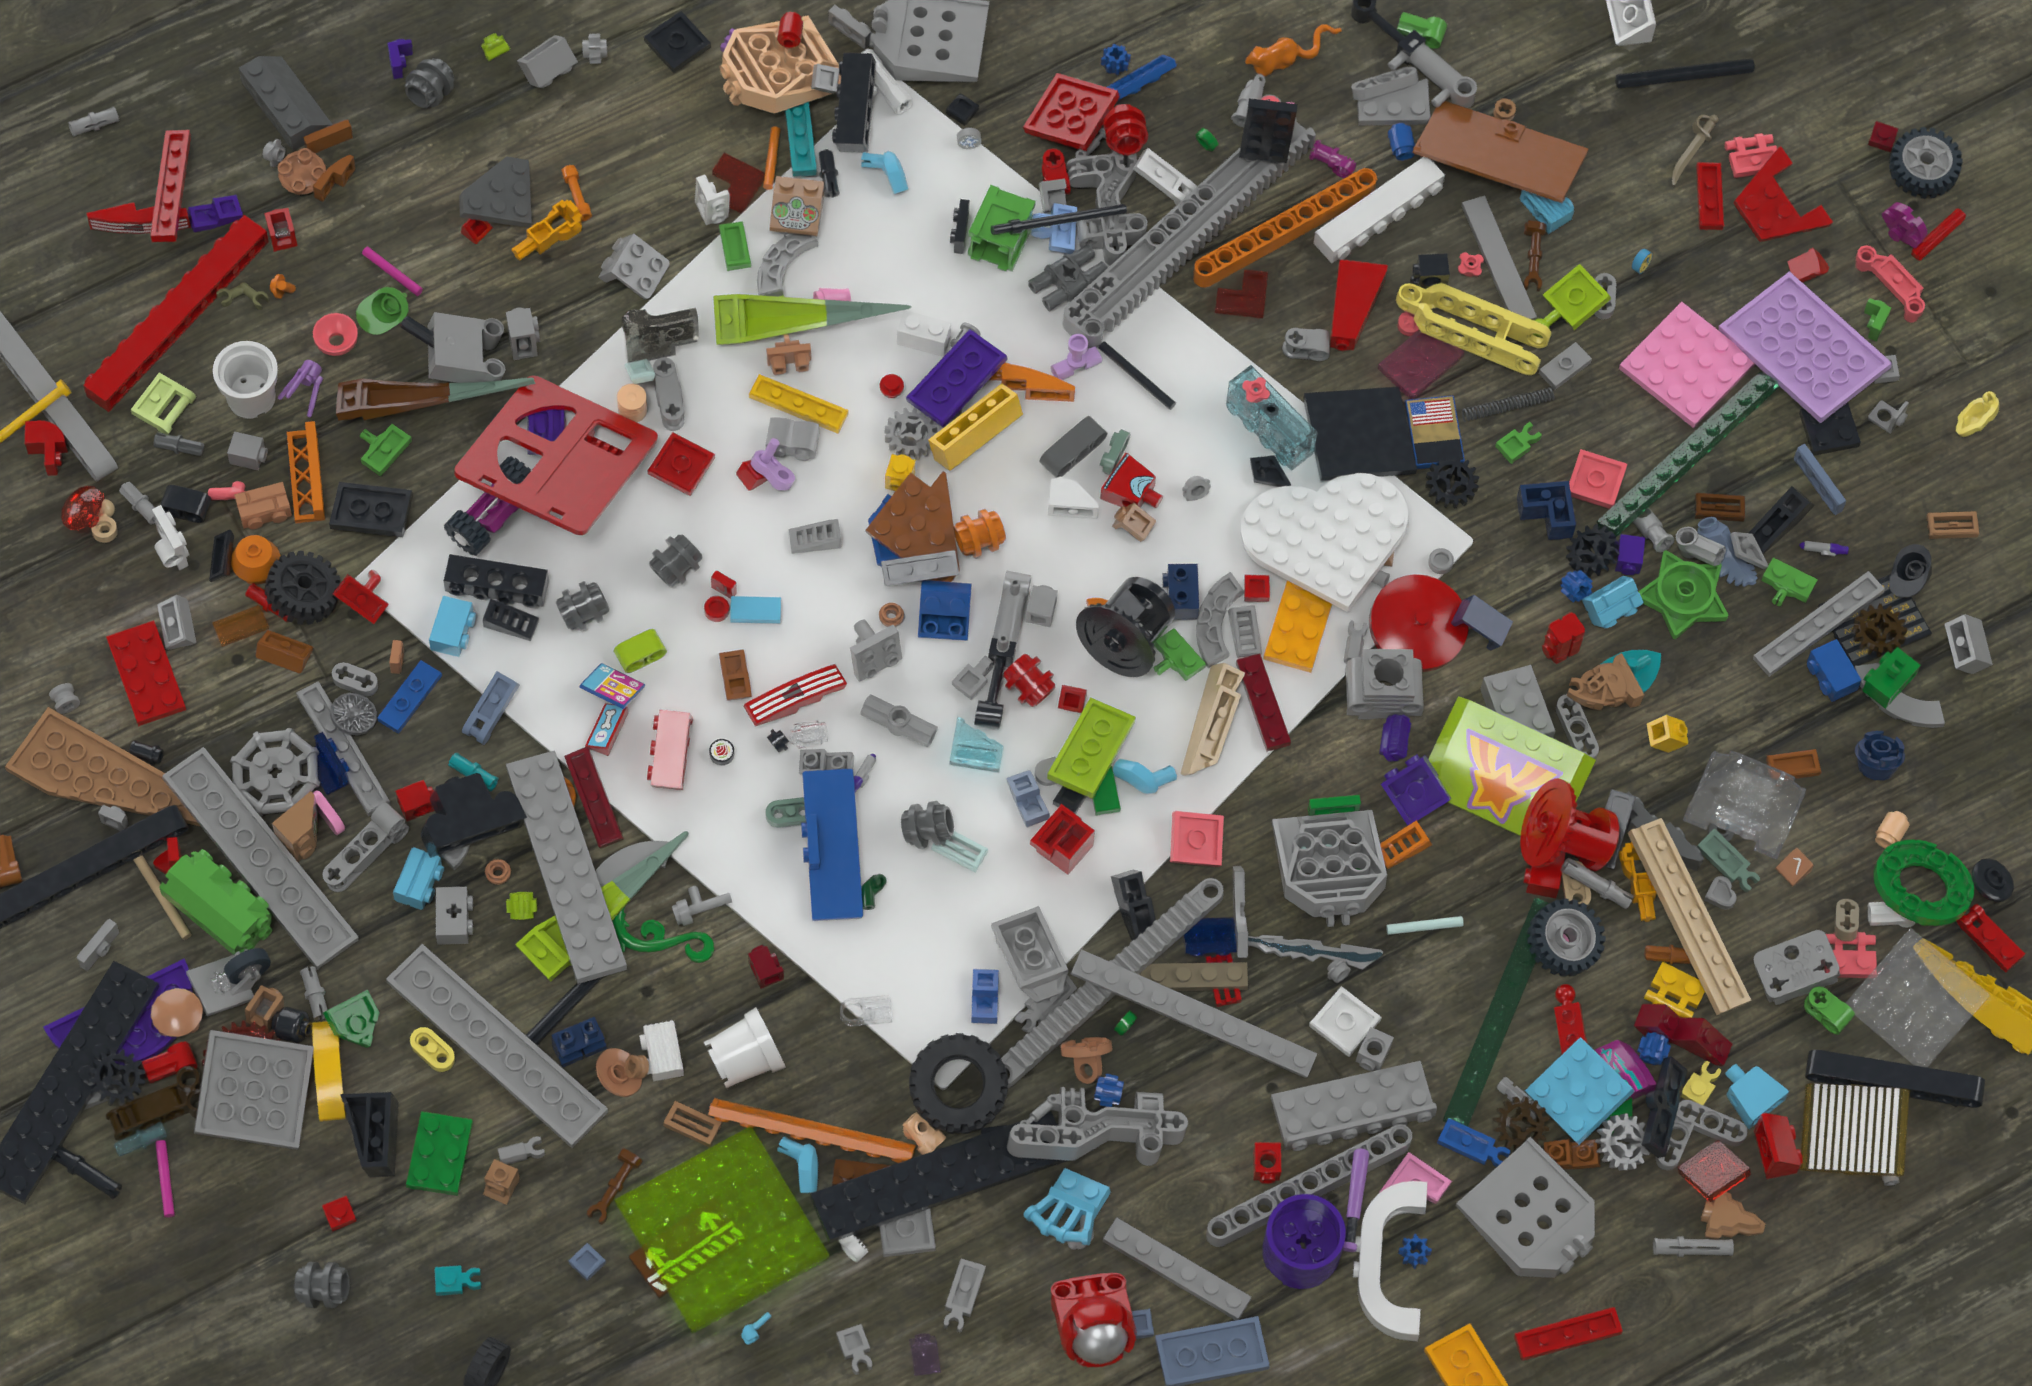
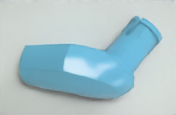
M891 151L884 152V154L863 152L861 160H864V162H861V166L863 168L882 169L889 180L894 194L908 189L904 170L895 153Z
M1119 759L1113 767V773L1116 777L1128 782L1145 794L1156 793L1159 786L1177 780L1176 771L1171 765L1152 773L1138 762Z
M784 1136L779 1143L782 1147H778V1152L797 1160L800 1193L816 1192L818 1185V1157L816 1149L811 1144L803 1146Z

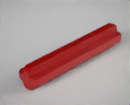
M1961 209L1953 211L1916 248L1912 249L1911 255L1918 261L1922 260L1965 220V212Z

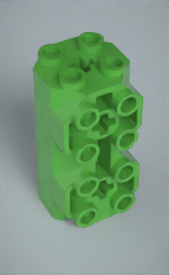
M203 849L199 853L194 851L191 853V858L188 855L182 856L168 870L165 876L169 879L167 884L165 885L162 882L159 887L163 897L233 955L238 951L242 953L245 949H255L254 946L260 940H265L271 934L272 928L270 924L272 922V915L267 910L269 904L262 897L258 896L256 898L250 893V888L243 881L239 880L236 884L233 883L230 879L232 876L231 872L223 865L217 866L207 851Z

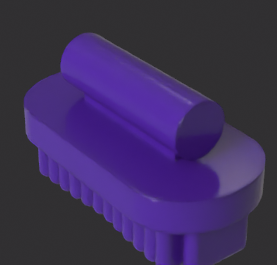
M1389 715L1386 723L1383 724L1379 754L1384 755L1389 762L1399 761L1407 756L1411 722H1409L1410 719L1405 715Z

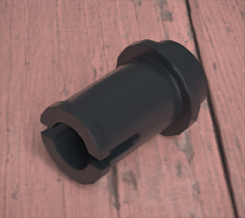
M134 740L130 746L129 753L135 757L148 760L150 764L154 765L161 762L164 750L160 749L159 745L153 747Z

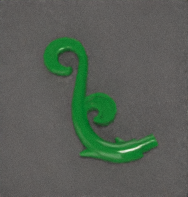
M625 907L612 920L622 952H625L626 947L638 952H657L688 940L697 939L704 943L703 949L698 952L693 951L690 944H686L685 953L687 957L693 962L703 963L713 956L714 942L706 933L690 932L664 939L665 929L663 925L656 920H647L641 926V936L643 939H646L651 934L654 936V939L643 941L633 937L626 930L625 927L630 925L625 921Z

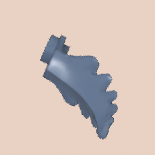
M1715 517L1702 519L1698 523V534L1726 548L1724 559L1721 562L1722 567L1719 577L1729 574L1727 583L1730 584L1735 580V586L1740 584L1742 586L1754 585L1758 577L1756 576L1757 573L1751 570H1754L1755 567L1735 556L1728 526L1717 521Z

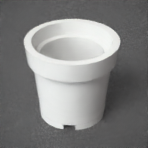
M240 341L224 348L215 359L213 377L218 389L226 397L229 407L236 415L243 418H256L263 412L267 413L274 405L276 398L275 385L278 377V367L275 356L267 347L253 341Z
M757 1008L744 1014L745 1018L704 1042L706 1048L712 1046V1049L708 1050L722 1080L728 1079L724 1083L726 1088L771 1070L773 1073L786 1068Z

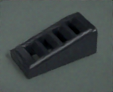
M490 599L483 617V627L528 641L532 640L539 622V617L494 599ZM495 612L499 613L497 619L493 618ZM504 616H509L507 622L503 623ZM515 618L519 619L516 628L512 626ZM524 621L529 622L526 631L521 630Z

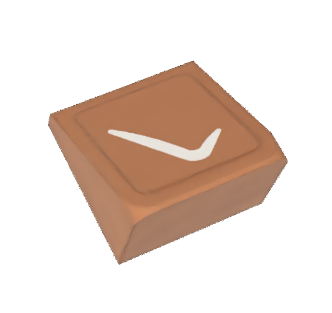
M1795 848L1775 869L1794 886L1812 871L1814 865L1798 848Z

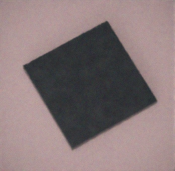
M1399 387L1304 393L1303 401L1320 481L1332 480L1339 476L1355 473L1372 474L1378 477L1416 474L1417 466Z

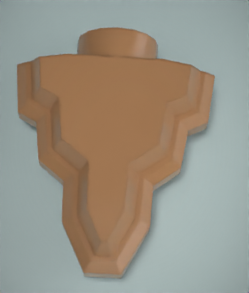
M1721 1189L1717 1190L1713 1202L1706 1201L1701 1216V1221L1707 1223L1705 1238L1719 1240L1722 1236L1732 1238L1738 1233L1747 1236L1763 1234L1765 1223L1759 1217L1745 1211L1742 1203L1733 1200L1730 1193Z

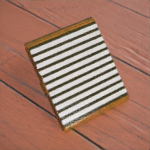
M1806 1084L1801 1144L1803 1163L1800 1164V1170L1844 1173L1846 1175L1904 1176L1909 1090L1865 1087V1085Z

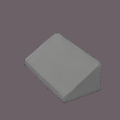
M175 595L157 604L166 649L195 644L196 638L188 600Z

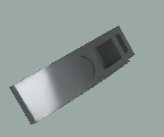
M1637 796L1630 816L1631 821L1628 832L1658 819L1655 815L1649 814L1644 808L1643 802ZM1669 822L1665 826L1686 868L1697 871L1701 868L1704 860L1700 849L1695 845H1691L1685 839L1684 832Z

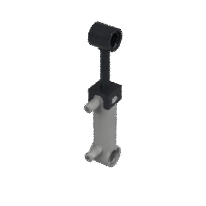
M1353 0L1351 16L1354 21L1364 24L1372 20L1398 42L1396 57L1388 63L1391 70H1395L1403 62L1407 66L1410 64L1414 65L1442 89L1432 99V104L1435 107H1439L1449 97H1451L1453 104L1465 108L1473 105L1477 85L1472 78L1463 77L1426 45V39L1416 30H1413L1405 37L1377 13L1375 8L1376 0Z
M1006 571L994 634L988 653V658L993 661L992 664L994 665L987 700L978 701L974 725L994 729L1000 728L1004 705L997 703L1004 667H1009L1014 662L1031 575Z

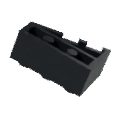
M392 1092L340 1094L362 1169L369 1177L395 1176L399 1105L397 1099Z

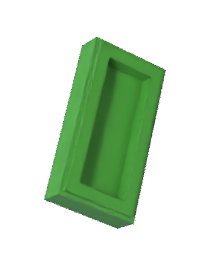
M743 221L719 225L727 271L750 268L751 261Z

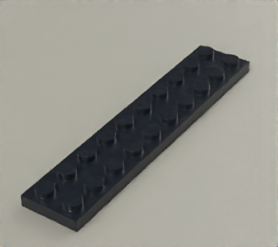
M116 961L112 962L0 1143L1 1193L26 1205L58 1150L93 1096L91 1092L95 1085H88V1081L94 1078V1076L88 1074L89 1069H96L92 1062L94 1059L101 1062L99 1056L102 1052L109 1056L111 1049H114L116 1054L120 1052L160 987L158 982ZM103 1067L100 1070V1081L105 1076Z
M1051 1111L1037 1122L1033 1121L1031 1123L1034 1125L1058 1126ZM1020 1122L813 1192L810 1194V1199L828 1243H832L1069 1160L1023 1158L1010 1154L1007 1144L1013 1126L1020 1124Z

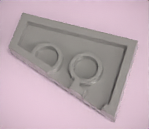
M1428 78L1400 90L1367 100H1358V125H1395L1397 123L1427 125L1430 120Z

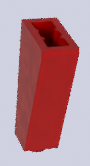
M1339 260L1330 348H1336L1339 351L1354 350L1383 287L1388 265Z

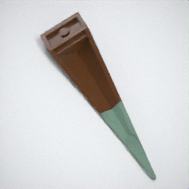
M534 378L467 383H417L356 379L338 383L336 415L338 421L351 420L357 417H363V420L532 385L535 384Z

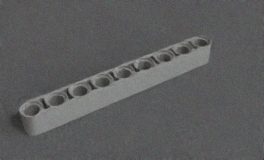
M0 312V358L33 401L37 403L54 390L57 385ZM62 395L42 411L49 422L60 428L66 444L96 482L118 469L113 457L65 395Z
M1395 1125L1214 1217L1208 1224L1207 1241L1214 1247H1221L1267 1224L1274 1208L1283 1201L1280 1196L1281 1194L1288 1193L1292 1196L1311 1194L1320 1197L1350 1182L1352 1165L1348 1161L1353 1159L1354 1151L1358 1148L1369 1151L1367 1172L1403 1155L1408 1151L1412 1141L1411 1130L1405 1125ZM1401 1136L1406 1142L1400 1144L1395 1142L1393 1138ZM1378 1147L1382 1149L1383 1154L1375 1155L1371 1149ZM1334 1170L1339 1176L1330 1178L1326 1175V1172ZM1312 1182L1316 1188L1312 1190L1307 1189L1303 1186V1183ZM1267 1205L1271 1211L1263 1213L1258 1209V1206ZM1243 1216L1248 1222L1246 1224H1239L1235 1221V1218ZM1214 1228H1221L1225 1231V1234L1217 1236L1212 1230Z

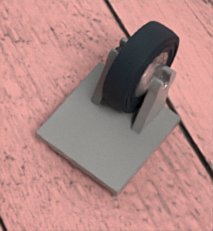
M262 948L245 949L244 952L238 951L235 955L188 970L186 974L206 1015L210 1016L250 1002L254 996L251 991L252 986L270 967L271 961L267 952Z

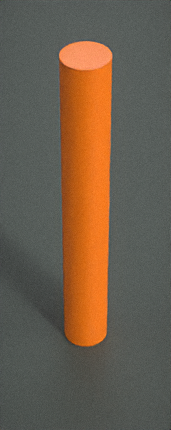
M772 127L770 132L763 185L767 190H771L774 183L780 138L779 127Z

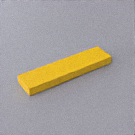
M760 374L749 393V398L805 421L817 423L820 427L839 434L849 414V410Z

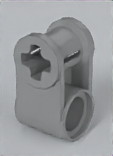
M1291 328L1285 335V342L1282 347L1283 353L1292 359L1326 360L1329 358L1330 333L1323 329Z

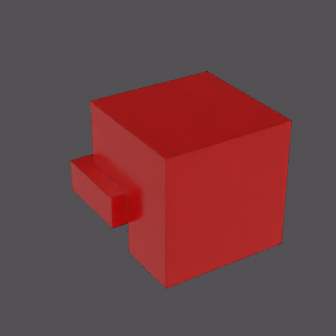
M1061 804L1030 840V845L1036 849V852L1069 875L1093 847L1095 830Z

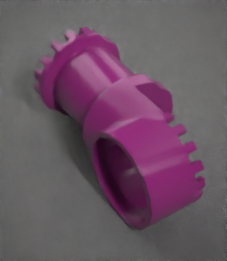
M1317 139L1312 147L1314 151H1311L1309 157L1310 160L1316 159L1328 164V167L1332 168L1333 173L1341 178H1346L1353 174L1357 166L1354 160L1351 161V158L1347 159L1348 156L1340 155V148L1338 147L1331 148L1322 144L1321 140Z

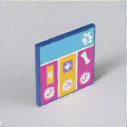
M601 663L580 684L579 688L624 709L645 687V684Z

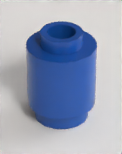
M1404 123L1393 125L1388 131L1392 154L1400 161L1414 157L1413 148L1415 147L1411 127Z

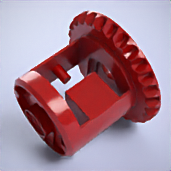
M1560 778L1551 779L1537 791L1526 811L1520 837L1522 856L1527 864L1542 868L1553 863L1555 858L1559 857L1561 851L1575 855L1579 862L1587 869L1597 871L1609 862L1616 850L1620 833L1616 814L1604 808H1596L1589 814L1577 810V803L1575 802L1577 797L1571 784Z

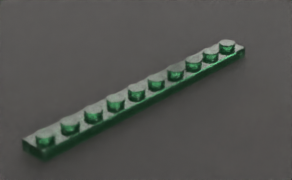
M1759 372L1597 520L1598 526L1600 528L1606 526L1617 537L1779 388L1778 381Z
M1536 897L1533 900L1443 1118L1444 1122H1447L1449 1118L1467 1127L1470 1124L1536 961L1534 958L1537 955L1535 953L1531 954L1529 950L1532 944H1528L1527 939L1530 935L1527 933L1528 928L1531 926L1530 922L1535 917V914L1549 904L1546 901Z

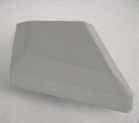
M1740 532L1730 534L1736 557L1762 569H1766L1769 566L1753 534Z

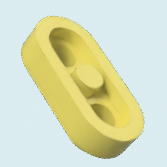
M421 1027L411 1034L410 1043L413 1051L435 1071L445 1072L453 1067L455 1056L452 1048L431 1029ZM422 1040L428 1041L426 1046L419 1045ZM440 1057L447 1058L444 1063L437 1061Z

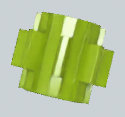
M533 892L510 893V899L506 901L507 913H510V918L516 920L534 918V912H537V898H533Z

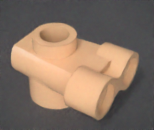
M917 1112L903 1124L904 1135L909 1140L916 1142L918 1145L917 1150L921 1155L934 1151L946 1139V1136L939 1129L935 1130Z

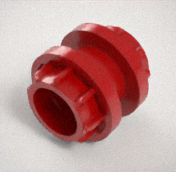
M1121 104L1113 107L1105 116L1103 125L1106 133V142L1110 149L1122 155H1132L1139 152L1146 144L1148 131L1145 116L1141 110L1132 105Z
M1023 654L1003 673V677L1008 681L1005 687L1009 691L1016 687L1021 693L1017 700L1021 704L1027 702L1031 707L1037 706L1055 689V683L1051 680L1054 674L1050 670L1044 674L1037 667L1041 660L1037 656L1032 659L1028 654Z

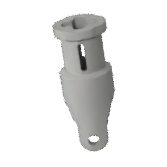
M1257 74L1254 80H1249L1245 89L1241 91L1238 99L1239 106L1231 117L1233 123L1240 127H1244L1249 98L1262 99L1265 77L1263 75Z
M1644 502L1641 503V506L1648 515L1647 517H1636L1631 510H1627L1631 521L1645 538L1650 539L1654 544L1656 552H1664L1674 543V537L1666 533L1662 528L1661 521Z

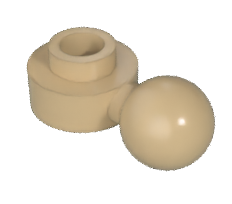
M102 499L96 503L95 513L99 518L95 519L91 526L93 537L102 543L112 541L118 532L116 522L111 518L115 507L107 499ZM104 530H108V531H109V532H107V533H101V532L104 531Z

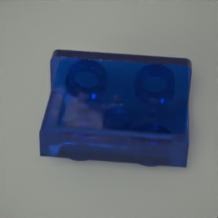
M321 732L314 736L315 747L319 751L317 756L318 780L328 795L349 784L347 772L350 769L345 759H339L335 752L338 749L333 739H327L325 734Z
M1202 918L1183 935L1185 953H1190L1193 956H1202L1205 953L1229 955L1231 952H1237L1234 918Z

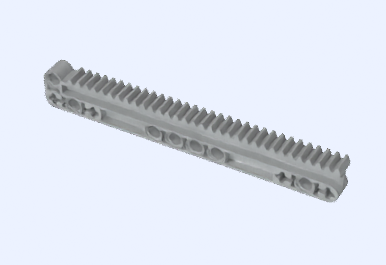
M1295 119L1287 163L1276 164L1264 160L1251 161L1246 158H1239V148L1065 307L1063 328L1071 336L1074 334L1084 335L1088 340V348L1100 346L1105 330L1112 332L1114 324L1119 326L1121 319H1127V313L1132 314L1134 307L1139 308L1140 302H1145L1147 295L1152 296L1153 290H1158L1160 283L1165 284L1167 277L1171 278L1173 276V271L1178 272L1180 265L1184 266L1186 264V259L1191 260L1193 253H1198L1199 247L1204 248L1206 241H1211L1212 235L1217 236L1219 229L1224 230L1225 223L1230 224L1231 218L1236 219L1238 212L1242 213L1244 211V206L1249 207L1251 200H1256L1257 194L1262 195L1263 189H1268L1270 182L1275 183L1276 176L1281 177L1283 171H1288L1289 165L1293 166L1295 164V159L1300 160L1302 153L1306 154L1308 147H1313L1316 137L1314 130L1311 127L1306 130Z

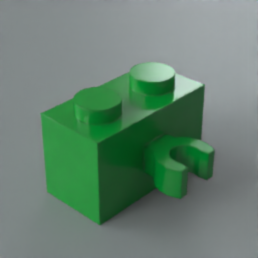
M1898 647L1892 653L1886 652L1879 661L1881 665L1876 670L1872 668L1863 679L1866 682L1862 691L1885 709L1915 678L1921 666Z

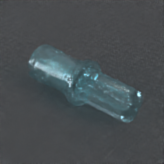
M158 1122L147 1129L136 1130V1134L116 1142L114 1148L118 1156H123L141 1147L144 1150L151 1143L166 1138L167 1134L161 1122Z

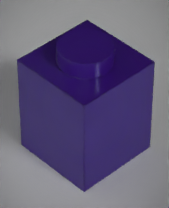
M1620 534L1618 541L1620 546L1617 548L1620 554L1616 556L1615 571L1621 572L1624 575L1640 574L1643 565L1645 537Z

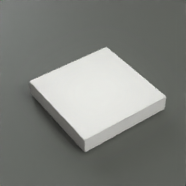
M1341 986L1313 1018L1309 1026L1350 1057L1364 1041L1370 1027L1375 1028L1382 1017Z

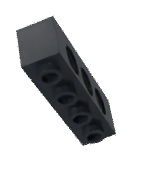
M449 554L443 581L445 591L455 596L465 594L480 600L490 598L505 604L515 602L534 608L536 606H544L549 575L547 569ZM470 576H474L477 578L474 581L466 580ZM495 580L501 581L499 585L490 584ZM519 584L526 585V587L523 589L515 588V586Z

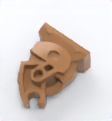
M1622 653L1615 656L1613 663L1600 664L1592 670L1585 672L1581 679L1571 678L1569 686H1576L1578 690L1575 691L1569 688L1567 696L1575 702L1596 710H1602L1603 706L1607 705L1617 707L1625 702L1631 708L1640 706L1644 697V693Z

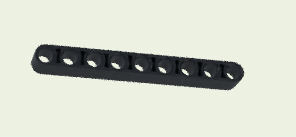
M172 805L1 893L0 929L165 844L167 838L178 837L185 833L189 827L178 806Z

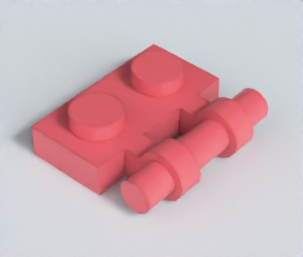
M1760 133L1750 138L1735 137L1731 141H1725L1726 151H1736L1729 154L1734 178L1756 175L1777 150L1776 146H1766V144L1773 143L1772 134L1763 135ZM1754 146H1755V147L1757 148V149L1746 150L1747 147H1754Z
M1858 932L1854 940L1842 941L1835 936V933L1826 934L1829 943L1833 944V953L1839 964V978H1876V951H1866V945L1876 944L1875 935H1866L1865 932ZM1843 944L1856 945V950H1843ZM1824 966L1825 973H1829L1830 969Z

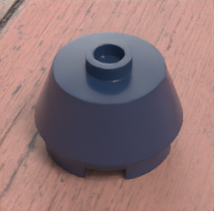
M1883 731L1866 733L1864 738L1855 747L1860 772L1873 780H1887L1891 778L1905 760L1902 741L1898 737L1894 740L1883 736Z

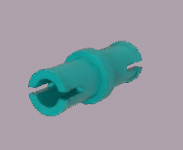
M455 753L450 758L448 766L465 777L479 773L489 792L498 784V777L482 769L479 763H472L459 753Z

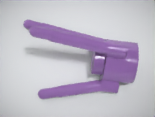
M305 360L295 376L279 394L278 399L281 400L285 395L286 398H290L300 383L306 386L314 384L307 413L308 417H312L319 386L323 380L319 376L322 368L311 360Z

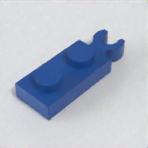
M1449 1118L1437 1144L1483 1165L1489 1159L1496 1168L1503 1162L1497 1156L1504 1155L1509 1157L1511 1152L1506 1147H1494L1495 1139Z

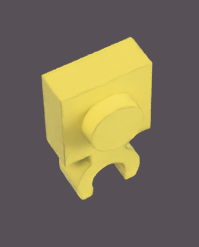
M1706 1061L1701 1067V1076L1696 1073L1692 1074L1683 1088L1681 1097L1704 1106L1716 1087L1710 1082H1714L1719 1078L1721 1069L1718 1068L1714 1074H1709L1706 1069L1710 1062Z

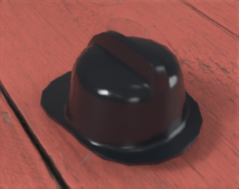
M1912 544L1906 546L1897 554L1889 579V588L1895 596L1907 598L1916 595L1923 589L1932 575L1929 550L1922 545Z

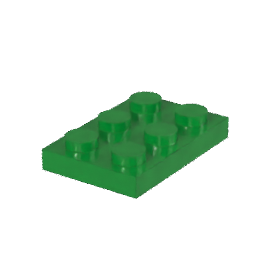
M421 1111L406 1182L407 1188L458 1196L473 1119Z

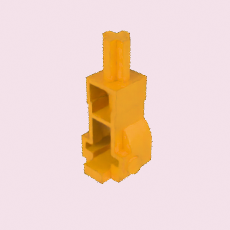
M563 199L552 206L548 216L527 229V238L511 249L515 257L522 260L534 250L542 254L557 241H566L581 232L582 215L579 213V209L571 200L564 201ZM561 215L566 222L553 229L551 223Z
M1632 841L1631 843H1625V847H1622V851H1619V859L1624 875L1630 879V891L1633 895L1632 903H1638L1641 921L1650 922V920L1656 919L1653 901L1657 893L1647 872L1636 873L1634 860H1640Z

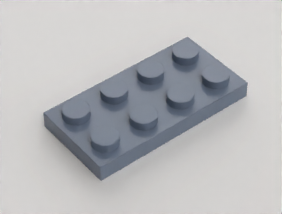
M1258 1316L1155 1336L1165 1386L1188 1385L1267 1370L1270 1367Z

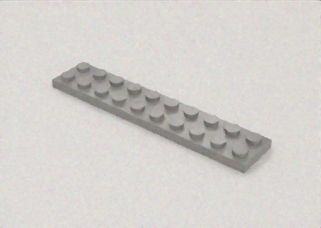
M204 747L162 775L164 782L254 893L262 897L269 904L268 910L317 970L359 940L353 929Z
M555 750L506 764L514 793L527 816L524 819V823L577 984L627 970V964Z
M423 944L386 978V982L571 1148L608 1113V1108Z

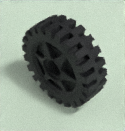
M293 551L289 552L287 557L285 554L280 556L279 560H276L271 566L266 579L265 596H267L268 604H272L271 609L274 612L279 610L278 616L281 618L287 615V621L291 623L294 618L297 619V624L303 625L304 620H306L307 625L313 624L314 620L317 623L321 622L323 618H327L333 612L338 602V598L333 593L340 585V575H337L335 567L331 568V562L328 560L324 563L322 562L323 557L321 555L313 558V552H308L307 556H304V551H298L297 555Z

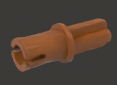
M1647 945L1645 947L1644 957L1646 960L1668 962L1669 965H1672V963L1691 964L1684 948L1674 947V945H1669V947Z

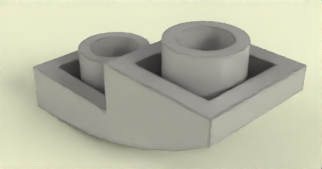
M825 749L800 750L799 774L802 775L804 771L853 769L854 755L852 752L827 753Z

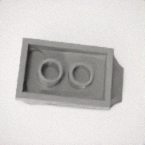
M1039 906L991 923L996 943L1001 948L1021 991L1037 1003L1063 993L1068 968Z

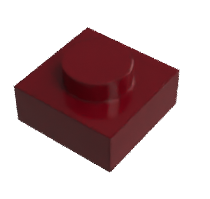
M1876 121L1868 145L1891 152L1899 128Z

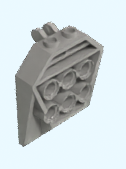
M888 0L874 8L872 28L876 33H871L869 47L874 48L873 51L895 80L977 82L989 1Z
M1372 810L1272 819L1285 899L1313 917L1321 916L1326 918L1327 927L1334 926V915H1341L1343 925H1350V915L1365 912L1385 889L1387 872Z
M1531 1137L1456 1203V1207L1517 1276L1555 1278L1560 1272L1564 1275L1574 1266L1575 1263L1573 1261L1579 1255L1583 1258L1593 1248L1591 1244L1595 1236V1201ZM1542 1183L1546 1189L1539 1191L1533 1184ZM1519 1199L1524 1200L1528 1206L1519 1207L1515 1201ZM1564 1205L1568 1212L1561 1213L1557 1211L1555 1206ZM1504 1216L1509 1220V1223L1501 1224L1498 1222L1497 1217ZM1541 1221L1546 1222L1550 1228L1546 1230L1541 1229L1537 1223ZM1526 1238L1531 1242V1245L1523 1246L1519 1243V1239Z

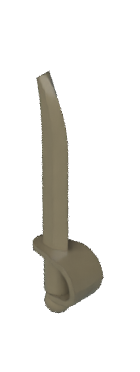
M1700 115L1694 121L1693 131L1696 137L1676 163L1672 175L1673 187L1703 142L1712 139L1709 134L1719 120L1716 115ZM1699 121H1705L1706 123L1701 127Z

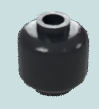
M284 1007L275 1013L272 1019V1030L276 1037L281 1040L300 1043L305 1037L310 1035L312 1023L307 1012Z

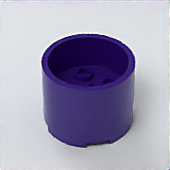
M1311 1194L1294 1195L1280 1202L1268 1219L1262 1246L1263 1260L1267 1269L1277 1279L1282 1281V1284L1292 1288L1308 1289L1321 1285L1322 1282L1334 1273L1340 1261L1346 1236L1345 1224L1341 1214L1329 1201ZM1299 1243H1304L1306 1249H1301V1245Z

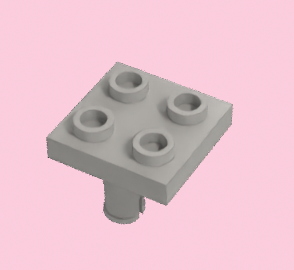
M865 619L858 621L854 625V631L859 637L856 639V645L850 647L854 675L859 682L873 677L880 670L891 667L902 659L899 632L894 625L876 634Z

